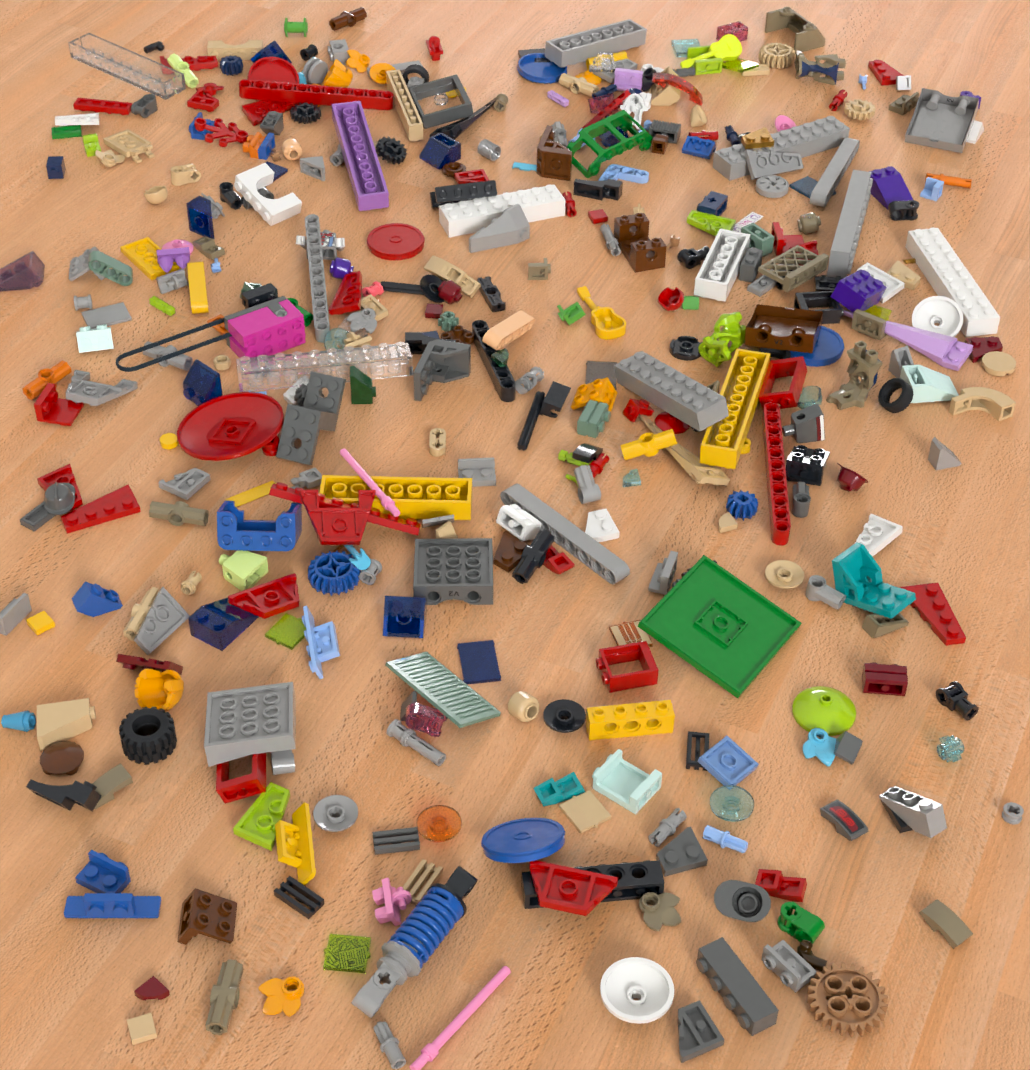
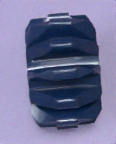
M236 55L225 56V58H221L220 69L227 76L238 75V73H242L243 62Z

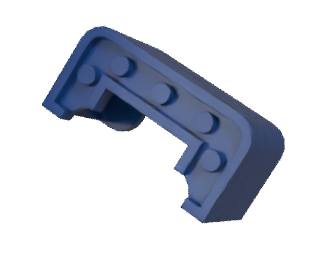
M224 501L217 511V541L219 546L225 550L290 551L294 548L302 533V504L292 502L290 509L283 511L276 521L244 520V510H238L235 506V501Z

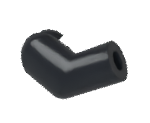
M158 41L144 47V52L148 54L156 49L162 51L165 46L163 42Z

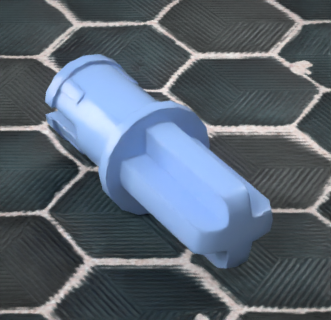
M707 825L704 829L703 839L712 841L720 845L721 848L728 847L741 853H745L748 848V842L730 835L729 831L724 832L710 825Z

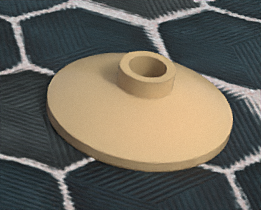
M777 560L771 562L766 567L765 577L772 585L789 589L797 587L803 582L804 571L798 564L792 561Z

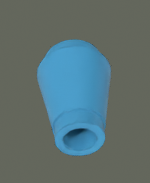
M28 710L3 715L1 724L3 728L28 732L35 728L36 716Z

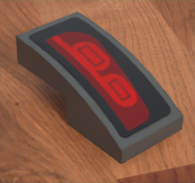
M838 799L820 808L821 816L836 825V832L850 841L869 832L865 823Z

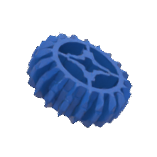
M329 550L327 554L322 552L321 556H315V559L311 560L308 566V580L312 588H315L317 592L322 591L323 595L330 593L331 596L334 593L338 595L341 592L347 593L348 589L353 590L354 586L358 585L361 570L349 561V558L355 559L352 557V554L347 555L345 551L339 553L338 550L331 553Z

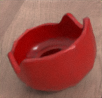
M667 287L658 296V303L667 311L679 309L684 302V293L677 287L675 289Z

